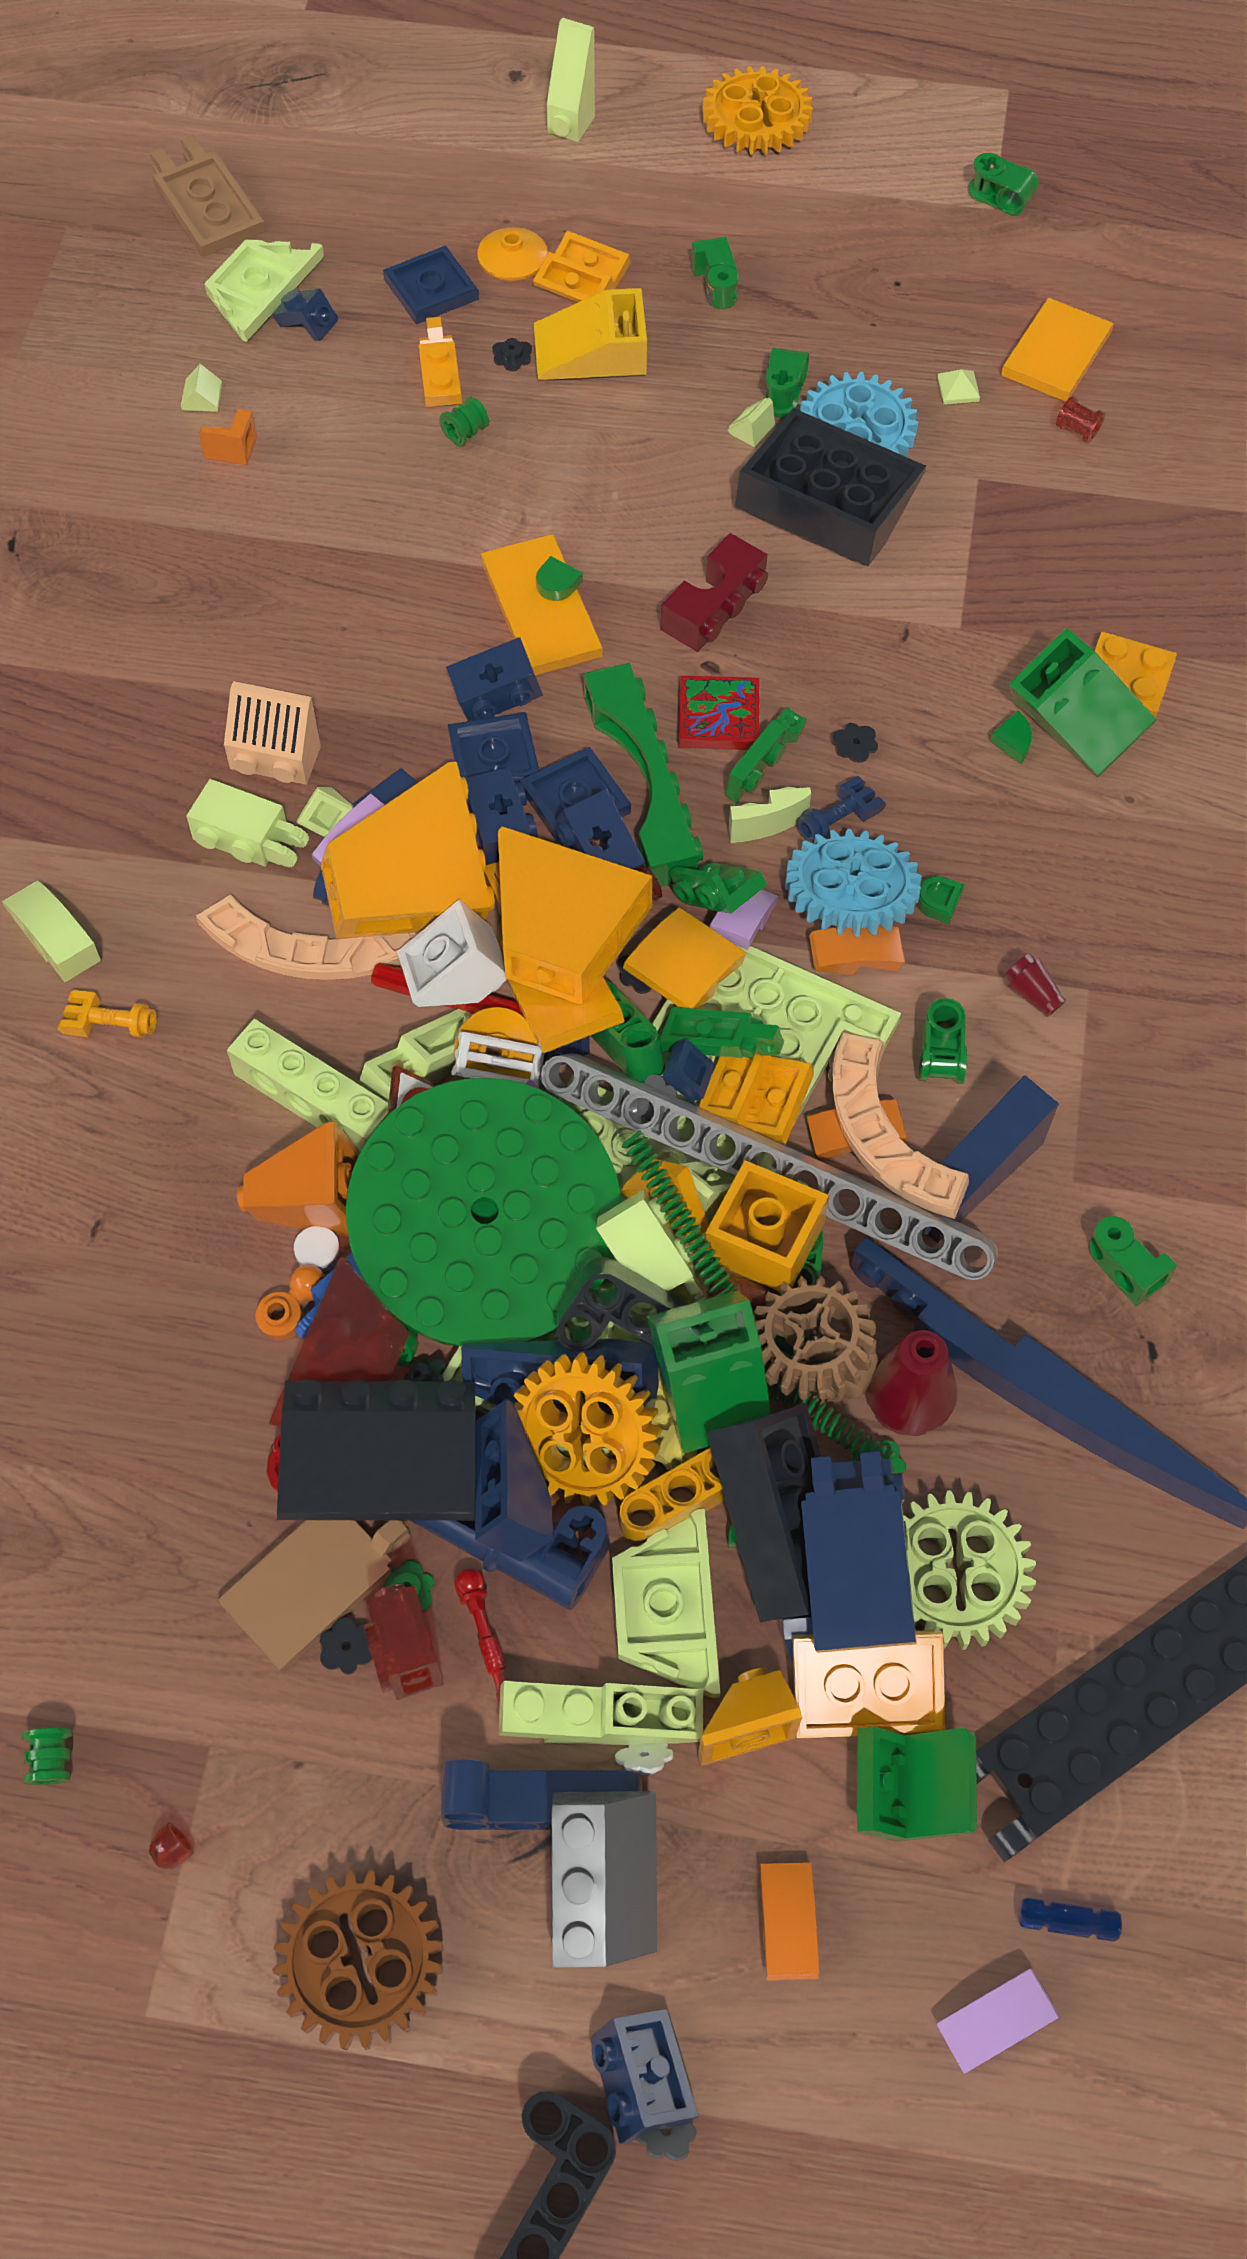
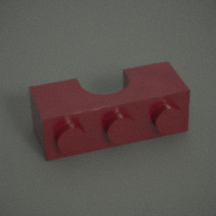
M729 533L707 556L706 582L714 586V588H698L684 580L661 604L660 630L699 652L708 641L713 642L718 637L723 625L731 616L736 617L739 615L746 600L754 592L759 593L763 589L768 579V572H766L768 554L736 535Z

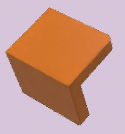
M237 409L230 428L218 426L213 428L201 427L199 437L204 458L247 465L257 440L252 411Z

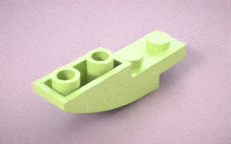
M504 1681L500 1686L499 1736L544 1738V1743L629 1745L700 1742L703 1734V1689L606 1683L603 1687L514 1681Z

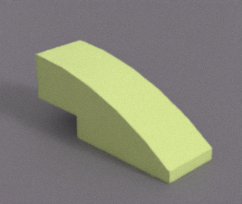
M38 880L2 901L4 907L43 959L51 964L64 983L101 961L91 938L63 904Z
M457 1009L402 1035L397 1048L365 1062L358 1084L391 1104L395 1110L397 1108L401 1073L434 1086L452 1072V1068L456 1063L454 1058L456 1035L461 1025L472 1014Z

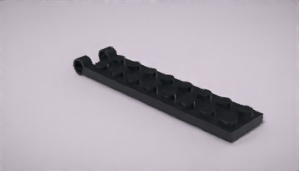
M1247 1556L976 1750L977 1784L991 1775L1021 1816L988 1840L1004 1863L1247 1684ZM1018 1776H1028L1031 1781L1030 1787H1021L1017 1781Z

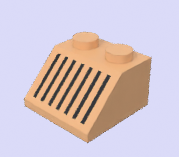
M233 681L230 688L224 740L230 769L237 770L246 775L257 774L272 777L284 783L296 782L307 785L321 748L312 697Z

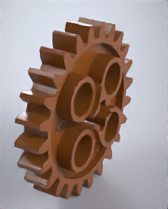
M348 1870L345 1886L341 1887L338 1886L330 1875L326 1881L328 1892L324 1895H321L312 1887L307 1889L312 1901L308 1908L295 1902L292 1904L294 1912L299 1916L296 1924L281 1922L280 1927L291 1936L290 1941L274 1944L273 1949L277 1953L286 1956L287 1962L273 1967L272 1970L277 1976L288 1977L289 1981L277 1990V1994L281 1998L292 1996L296 1998L286 2011L291 2018L304 2012L307 2013L301 2026V2030L306 2034L314 2030L319 2024L322 2026L319 2038L322 2044L327 2045L336 2032L339 2033L340 2047L343 2050L349 2049L353 2036H359L362 2047L365 2050H370L373 2033L378 2032L381 2038L389 2044L391 2043L390 2026L396 2023L408 2033L411 2028L406 2014L410 2010L422 2016L427 2013L418 1999L421 1994L436 1996L438 1991L427 1981L428 1975L443 1973V1967L436 1962L430 1961V1956L443 1951L444 1947L442 1942L428 1941L427 1937L433 1934L439 1926L436 1920L420 1921L426 1914L429 1906L426 1901L419 1902L412 1907L409 1905L415 1892L410 1885L397 1895L395 1893L396 1878L393 1875H390L385 1880L382 1887L377 1886V1876L374 1870L368 1871L364 1884H358L354 1872ZM376 1909L384 1911L388 1918L384 1931L372 1937L364 1935L361 1932V1921L365 1914ZM343 1914L349 1915L356 1941L365 1953L372 1952V1955L365 1959V1966L378 1996V2001L374 2005L368 2002L359 1972L353 1965L346 1966V1963L353 1959V1953L340 1923V1917ZM325 1931L335 1932L339 1940L335 1952L326 1958L315 1957L312 1945L316 1936ZM389 1960H401L406 1965V1975L402 1983L391 1988L382 1986L379 1982V1971L383 1964ZM343 1981L354 1983L357 1994L353 2004L347 2009H334L330 2004V1994L334 1986Z

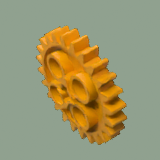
M748 66L747 73H742L735 68L733 77L723 73L722 81L713 80L712 88L706 89V97H703V123H707V132H714L715 141L724 138V147L727 148L732 144H736V152L742 151L744 147L749 148L750 155H753L756 149H761L764 155H767L768 149L771 147L777 152H781L782 144L793 147L794 139L801 141L803 139V132L809 131L813 112L812 97H808V88H800L801 80L790 82L791 74L787 73L782 77L778 76L777 68L771 73H766L765 66H761L759 72H754L752 67Z
M583 1352L573 1360V1363H571L566 1354H563L555 1361V1366L549 1360L544 1362L538 1368V1373L533 1371L524 1380L525 1385H522L514 1394V1397L519 1401L514 1404L542 1476L550 1482L548 1486L550 1496L558 1488L564 1490L565 1503L569 1504L576 1494H580L584 1506H589L597 1495L599 1501L605 1506L614 1497V1494L622 1500L631 1490L630 1487L636 1490L645 1479L643 1475H648L654 1467L655 1463L652 1461V1458H655L661 1446L653 1440H656L660 1435L662 1427L649 1424V1422L654 1419L659 1411L658 1408H644L643 1403L651 1393L649 1390L636 1393L632 1389L638 1379L636 1375L629 1377L625 1381L620 1378L622 1364L618 1363L611 1371L605 1370L604 1356L600 1355L592 1365H588L587 1357ZM581 1391H583L585 1394V1404ZM553 1399L563 1403L567 1413L558 1410L553 1403ZM598 1401L609 1405L614 1415L603 1412L598 1405ZM556 1445L566 1448L571 1458L562 1455ZM601 1447L610 1449L615 1454L617 1460L605 1456ZM584 1455H585V1462H586L587 1468L584 1466V1459H583Z

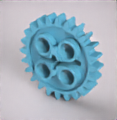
M844 372L843 381H839L832 375L829 379V386L819 381L816 392L808 390L807 399L801 401L800 411L905 457H908L909 448L914 447L918 421H916L917 409H911L912 399H902L903 388L892 391L891 380L884 382L882 385L879 384L877 374L870 381L865 380L863 372H859L857 379H852L848 372Z
M847 829L845 836L842 837L836 831L830 830L829 839L816 834L814 844L803 841L802 849L793 851L792 860H788L785 889L789 890L788 901L796 902L795 911L797 913L808 911L807 922L809 923L817 919L822 920V930L835 925L837 926L838 935H842L846 928H852L854 935L859 937L861 929L867 928L874 936L877 934L879 925L891 931L893 921L903 924L905 923L906 914L914 913L915 903L919 901L922 876L917 874L918 864L916 862H909V852L897 853L899 845L897 842L886 846L883 844V835L878 836L875 840H871L866 830L863 831L860 837H854L851 829Z

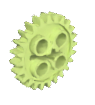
M947 1491L943 1504H939L932 1494H928L925 1500V1510L913 1501L908 1508L910 1519L903 1515L908 1534L907 1556L915 1626L920 1624L924 1627L923 1631L940 1630L943 1634L944 1649L951 1637H957L961 1649L966 1650L973 1635L982 1647L986 1646L989 1641L988 1630L1001 1639L1007 1631L1004 1621L1016 1626L1021 1616L1015 1608L1027 1609L1031 1599L1023 1592L1032 1591L1036 1585V1580L1023 1575L1033 1571L1036 1561L1022 1558L1031 1547L1030 1541L1016 1542L1015 1540L1022 1526L1015 1524L1006 1527L1003 1524L1008 1512L1006 1509L1001 1510L995 1516L990 1514L991 1500L988 1498L982 1502L979 1508L973 1506L971 1492L966 1493L962 1503H956L952 1491ZM948 1529L956 1531L958 1570L965 1571L959 1583L962 1602L965 1606L964 1611H959L956 1606V1572L954 1569L948 1568L954 1554ZM972 1536L980 1537L987 1543L989 1551L986 1553L972 1551L968 1547L966 1539ZM925 1538L932 1539L938 1543L942 1553L935 1556L927 1555L919 1548L918 1541ZM976 1583L988 1585L993 1590L995 1599L991 1601L980 1600L974 1595L971 1588L972 1585ZM929 1585L938 1586L945 1592L947 1601L939 1604L929 1601L924 1595L923 1588Z

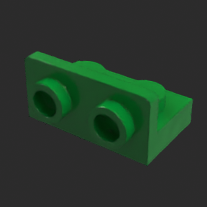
M718 863L707 864L699 870L678 866L669 870V874L674 882L673 890L678 899L685 905L729 914L733 913L767 886L761 871Z

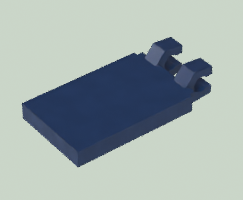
M880 1451L860 1453L864 1487L852 1489H836L834 1462L830 1456L811 1458L815 1492L805 1493L806 1501H801L816 1653L917 1644L900 1491L895 1492L894 1484L885 1485L883 1460Z

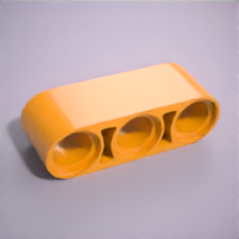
M711 1447L636 1489L623 1499L620 1505V1531L629 1543L640 1546L651 1535L664 1528L668 1530L689 1518L690 1513L693 1511L705 1509V1512L724 1502L721 1480L710 1471L716 1465L711 1455ZM685 1487L694 1494V1498L688 1502L681 1503L673 1500L669 1493L675 1488ZM643 1510L650 1513L654 1520L649 1525L636 1526L631 1523L628 1517L635 1511Z

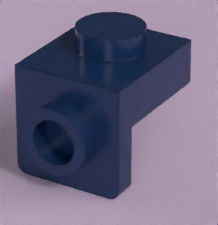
M321 288L304 291L293 289L282 297V304L272 314L280 327L304 324L315 341L321 340L338 321L337 314Z

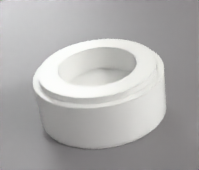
M312 1226L306 1228L297 1236L294 1242V1253L300 1266L313 1265L322 1272H326L338 1262L340 1246L337 1236L333 1231L324 1227Z

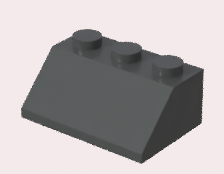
M656 1791L553 1792V1967H607L657 1952Z

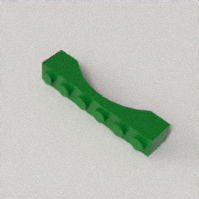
M630 663L584 673V699L594 728L613 739L627 751L640 768L648 786L651 804L647 818L639 832V851L645 861L642 866L645 874L652 876V889L674 884L669 870L675 866L698 870V861H703L704 858L703 849L699 837H692L689 830L692 822L687 804H680L677 795H680V787L675 771H668L666 765L668 763L666 744L663 739L657 740L655 732H657V722L652 708L646 709L645 707L646 692L641 677L635 678Z

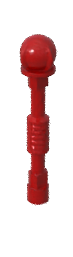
M466 1568L456 1575L454 1588L460 1598V1604L467 1605L469 1613L473 1614L481 1639L478 1645L487 1673L493 1677L497 1689L496 1697L500 1707V1686L504 1681H507L504 1674L506 1665L497 1637L492 1636L484 1612L486 1607L483 1599L488 1595L487 1590H483L484 1578L478 1570Z

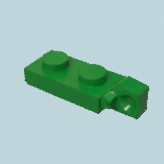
M786 707L776 721L773 719L731 770L725 790V797L737 804L746 792L752 794L764 777L763 770L769 764L774 767L781 759L786 749L785 743L797 742L807 719L790 710L791 708Z
M672 1007L660 1036L662 1052H671L674 1043L688 1039L704 1055L751 1058L754 1057L755 1053L760 1056L780 1055L784 1039L778 1025L763 1024L762 1020L754 1019L752 1014L748 1012Z

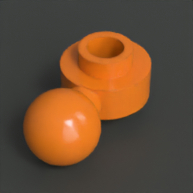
M313 1265L298 1267L290 1277V1291L288 1293L274 1292L260 1301L255 1317L257 1325L267 1337L277 1341H284L297 1335L295 1329L299 1321L304 1317L301 1305L304 1301L313 1300L310 1290L325 1277L318 1267ZM285 1308V1314L281 1319H271V1314L275 1309Z

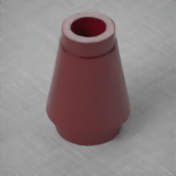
M1030 953L1018 960L1004 974L1005 978L1010 982L1008 987L1046 1017H1049L1066 1002L1040 958L1035 960Z

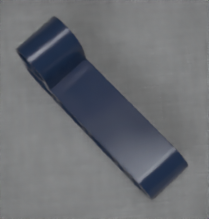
M446 1761L442 1766L441 1819L446 1828L457 1830H552L553 1792L642 1791V1774L626 1770H490L489 1764L483 1761Z

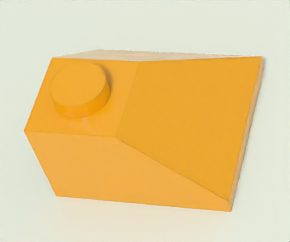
M757 1668L738 1676L739 1682L732 1684L701 1736L698 1752L700 1766L795 1739L802 1720V1714L780 1670L767 1673L766 1668Z

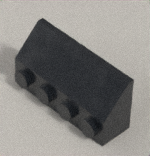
M805 1402L737 1421L707 1432L711 1444V1455L716 1463L724 1491V1502L729 1510L737 1538L738 1552L742 1557L749 1581L751 1599L755 1604L760 1622L811 1613L801 1501H806L805 1493L815 1492L811 1458L821 1457V1453Z

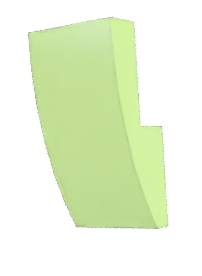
M784 787L778 790H770L768 804L746 803L741 806H730V843L765 838L797 825L799 819L802 818V814L810 808L811 788Z

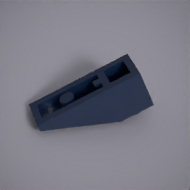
M505 1399L475 1421V1541L521 1562L553 1540L552 1498L514 1402Z

